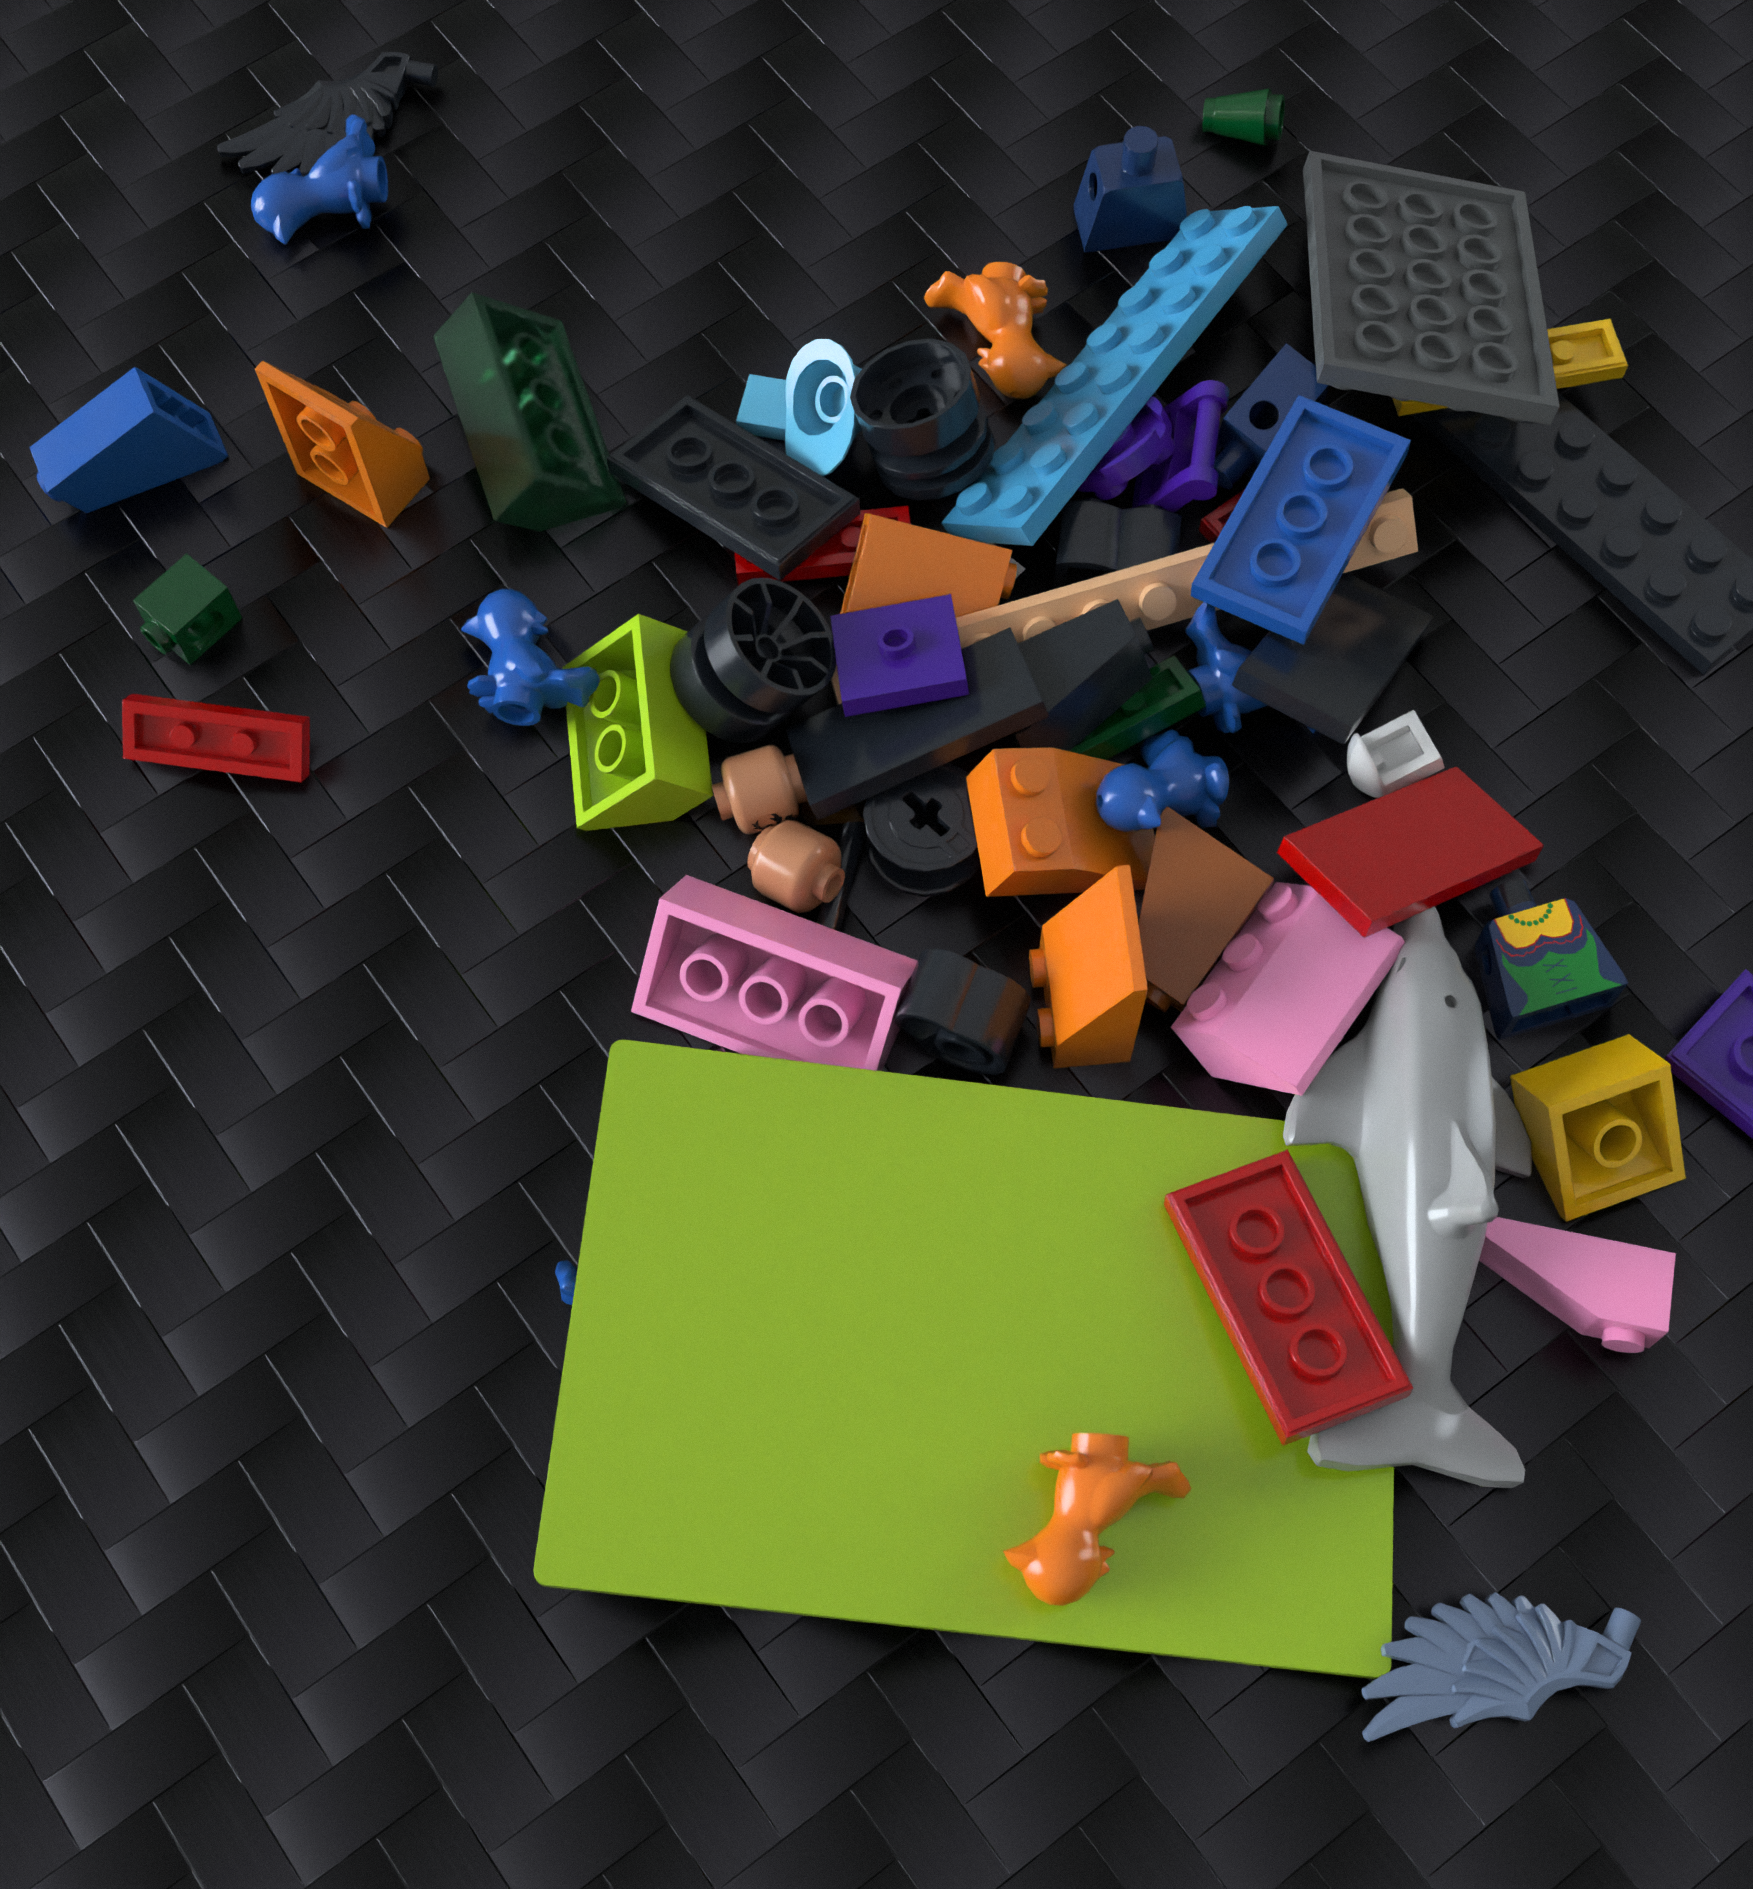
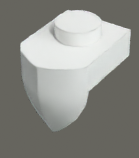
M1414 710L1361 737L1358 733H1355L1348 745L1347 767L1353 785L1360 791L1374 798L1382 797L1419 782L1445 768L1439 752Z

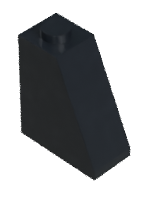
M1116 599L1017 643L1050 716L1015 732L1021 748H1057L1070 751L1153 679L1144 655L1154 651V648L1140 617L1129 621L1119 600Z

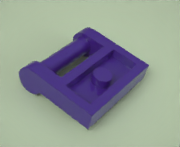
M1215 380L1202 381L1164 407L1172 422L1171 437L1176 444V448L1167 460L1156 465H1150L1136 476L1132 508L1153 504L1175 513L1193 499L1208 500L1217 494L1219 474L1214 469L1220 416L1228 408L1230 392L1228 386Z

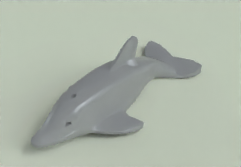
M1434 906L1392 926L1391 930L1400 935L1405 943L1400 949L1394 965L1376 989L1365 1025L1351 1040L1329 1056L1302 1096L1294 1095L1286 1112L1283 1139L1286 1146L1328 1143L1345 1149L1354 1158L1367 1223L1383 1266L1391 1301L1393 1322L1392 1348L1413 1386V1390L1407 1398L1311 1435L1307 1452L1316 1466L1350 1472L1414 1465L1482 1487L1514 1488L1524 1482L1525 1468L1516 1448L1467 1405L1451 1382L1450 1375L1453 1347L1461 1326L1482 1252L1487 1223L1496 1219L1499 1212L1498 1203L1493 1193L1495 1170L1521 1178L1529 1177L1532 1172L1531 1141L1513 1102L1506 1091L1491 1076L1490 1056L1481 1003L1472 981L1461 966L1457 953L1444 936L1441 920Z

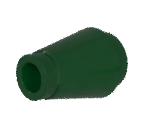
M1271 88L1218 96L1217 98H1206L1203 108V132H1214L1217 135L1263 146L1267 145L1268 140L1280 141L1284 124L1285 97L1281 94H1272Z

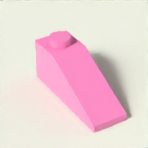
M1500 1217L1487 1223L1485 1240L1479 1261L1581 1335L1602 1339L1601 1344L1610 1350L1638 1353L1644 1351V1348H1650L1668 1333L1676 1253Z

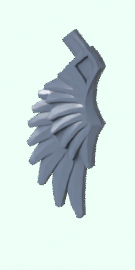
M1495 1592L1488 1595L1484 1603L1472 1594H1467L1459 1602L1465 1611L1437 1603L1433 1606L1431 1614L1440 1622L1431 1619L1409 1617L1405 1621V1629L1417 1637L1382 1644V1656L1408 1662L1411 1665L1383 1674L1362 1688V1695L1365 1700L1398 1697L1375 1715L1363 1730V1738L1370 1742L1397 1730L1450 1714L1452 1716L1449 1721L1453 1728L1486 1718L1506 1717L1530 1721L1540 1706L1559 1690L1573 1686H1590L1603 1689L1614 1688L1628 1667L1632 1653L1629 1649L1641 1624V1619L1625 1609L1616 1607L1601 1635L1575 1624L1572 1620L1561 1622L1545 1604L1533 1607L1525 1596H1518L1510 1603Z

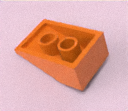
M263 360L255 368L296 473L388 528L430 480L422 455L423 447L419 441L402 428L392 430L377 421L375 416L365 406L356 401L347 403L332 393Z
M1057 748L992 749L966 777L986 897L1083 893L1113 868L1121 865H1130L1133 889L1145 890L1155 841L1153 828L1140 829L1136 832L1116 830L1107 826L1096 808V792L1104 776L1111 770L1125 764Z
M1121 865L1113 868L1043 924L1039 949L1029 950L1032 987H1044L1046 1008L1037 1009L1036 1011L1040 1048L1051 1047L1053 1068L1131 1061L1148 988L1130 865Z

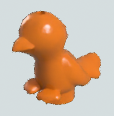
M993 262L983 268L982 275L971 274L966 276L965 279L950 271H945L940 279L932 284L925 293L924 300L930 308L956 309L968 316L978 332L993 344L991 349H977V353L982 357L978 364L987 372L996 389L1003 395L1018 400L1030 398L1038 393L1049 378L1057 376L1067 366L1065 363L1044 352L1032 337L1033 314L1043 313L1048 302L1043 296L1047 295L1048 288L1045 285V280H1038L1031 275H1027L1021 267L1008 262Z
M1073 1433L1071 1451L1054 1450L1040 1453L1039 1463L1047 1468L1059 1470L1055 1484L1054 1514L1048 1525L1033 1538L1003 1551L1008 1562L1022 1572L1027 1586L1037 1599L1049 1605L1065 1606L1078 1601L1090 1591L1100 1577L1110 1570L1105 1561L1114 1555L1115 1551L1106 1546H1099L1100 1533L1119 1521L1140 1497L1155 1492L1172 1498L1184 1499L1191 1490L1190 1484L1181 1472L1177 1462L1166 1461L1146 1465L1140 1462L1129 1461V1437L1100 1433Z

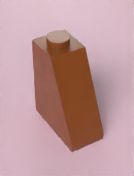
M1166 806L1160 815L1161 825L1157 827L1139 919V931L1148 988L1145 1001L1166 1013L1171 1005L1180 1012L1184 1010L1191 994L1208 977L1223 956L1226 946L1237 937L1258 908V903L1272 889L1274 882L1273 877Z

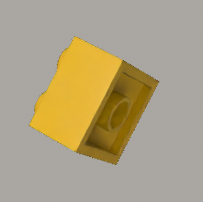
M1630 1034L1510 1076L1515 1107L1520 1114L1531 1141L1532 1160L1560 1217L1566 1222L1686 1179L1671 1065Z

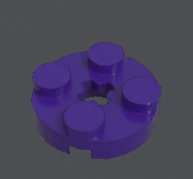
M1154 396L1150 397L1077 491L1093 492L1097 499L1109 500L1123 492L1129 480L1142 473L1150 465L1159 464L1173 454L1176 444L1171 437L1172 422L1157 398Z

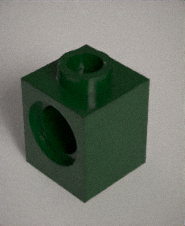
M187 553L133 600L145 621L140 630L146 639L164 655L172 649L189 665L242 619L228 587Z

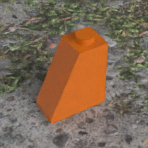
M865 513L840 614L951 594L955 617L957 618L998 606L1000 598L1008 599L1014 586L1017 565L1009 562L1012 550Z

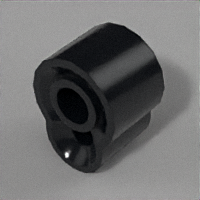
M937 948L925 949L919 956L895 1015V1023L899 1029L914 1038L924 1050L943 1062L969 1072L998 1075L1006 1070L1030 1008L1031 998L1019 984L997 971L977 965L962 955Z

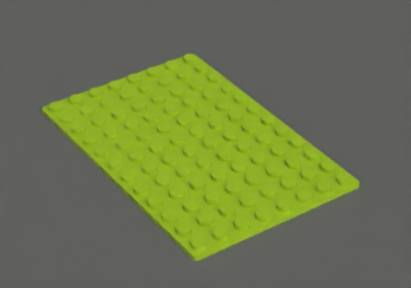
M618 1040L614 1042L609 1051L533 1572L536 1581L544 1587L1377 1679L1379 1676L1388 1673L1391 1669V1658L1382 1656L1381 1646L1382 1644L1392 1642L1394 1467L1348 1472L1316 1466L1307 1452L1311 1435L1282 1446L1164 1206L1165 1196L1168 1193L1288 1150L1392 1346L1393 1322L1391 1301L1383 1266L1367 1223L1354 1158L1345 1149L1328 1143L1286 1146L1283 1139L1285 1121L632 1040ZM1073 1433L1129 1437V1461L1140 1462L1146 1465L1166 1461L1177 1462L1181 1472L1190 1484L1191 1490L1184 1499L1172 1498L1155 1492L1140 1497L1119 1521L1100 1533L1099 1546H1106L1115 1551L1114 1555L1105 1561L1110 1570L1100 1577L1090 1591L1078 1601L1065 1606L1049 1605L1037 1599L1027 1586L1022 1572L1008 1562L1003 1551L1033 1538L1048 1525L1054 1514L1055 1484L1059 1470L1047 1468L1039 1463L1040 1453L1054 1450L1071 1451Z

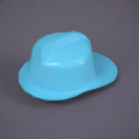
M815 339L803 346L792 360L786 377V455L823 477L832 473L844 460L852 441L861 431L850 395L854 379L862 369L853 364L851 357L842 345L831 339Z

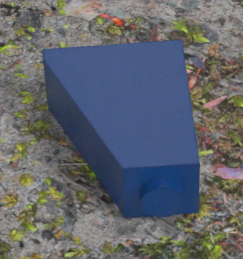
M136 367L132 368L29 447L39 471L37 473V481L43 491L57 502L64 501L85 513L95 511L216 465L228 457L212 416L208 411Z

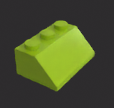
M637 614L563 666V669L591 667L597 671L600 678L596 691L589 696V703L585 707H579L569 702L566 705L576 825L578 829L590 831L673 821L713 796L706 730L682 706L674 690L670 674V660L673 649L688 631Z

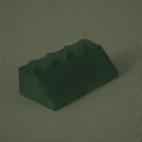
M472 292L434 334L433 338L494 521L541 532L620 508L626 502L618 478L609 473L607 457L610 455L562 321Z

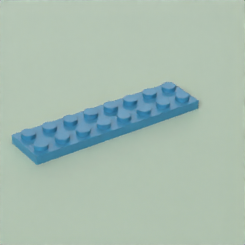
M1242 206L1237 209L1218 211L1201 209L1187 216L1181 222L1179 232L1166 248L1151 259L1149 269L1140 280L1120 297L1118 307L1105 323L1089 335L1087 345L1074 361L1057 374L1055 384L1039 404L1026 412L1022 419L1023 423L1006 444L994 452L993 459L983 474L973 485L960 493L955 507L941 523L948 534L985 543L1033 546L1288 224L1279 206L1258 208Z

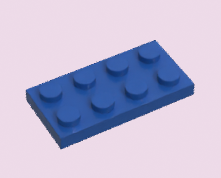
M1298 395L1192 582L1191 597L1304 645L1405 460L1411 440Z

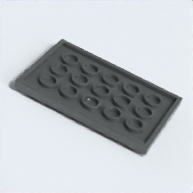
M1309 151L1303 168L1317 383L1331 385L1340 390L1353 389L1386 395L1400 401L1414 400L1446 406L1455 411H1474L1496 415L1515 422L1529 421L1551 425L1560 406L1525 192Z

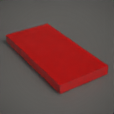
M1456 766L1283 837L1277 853L1365 938L1536 861L1544 845Z
M1288 1150L1166 1194L1164 1206L1282 1446L1410 1396L1413 1386Z

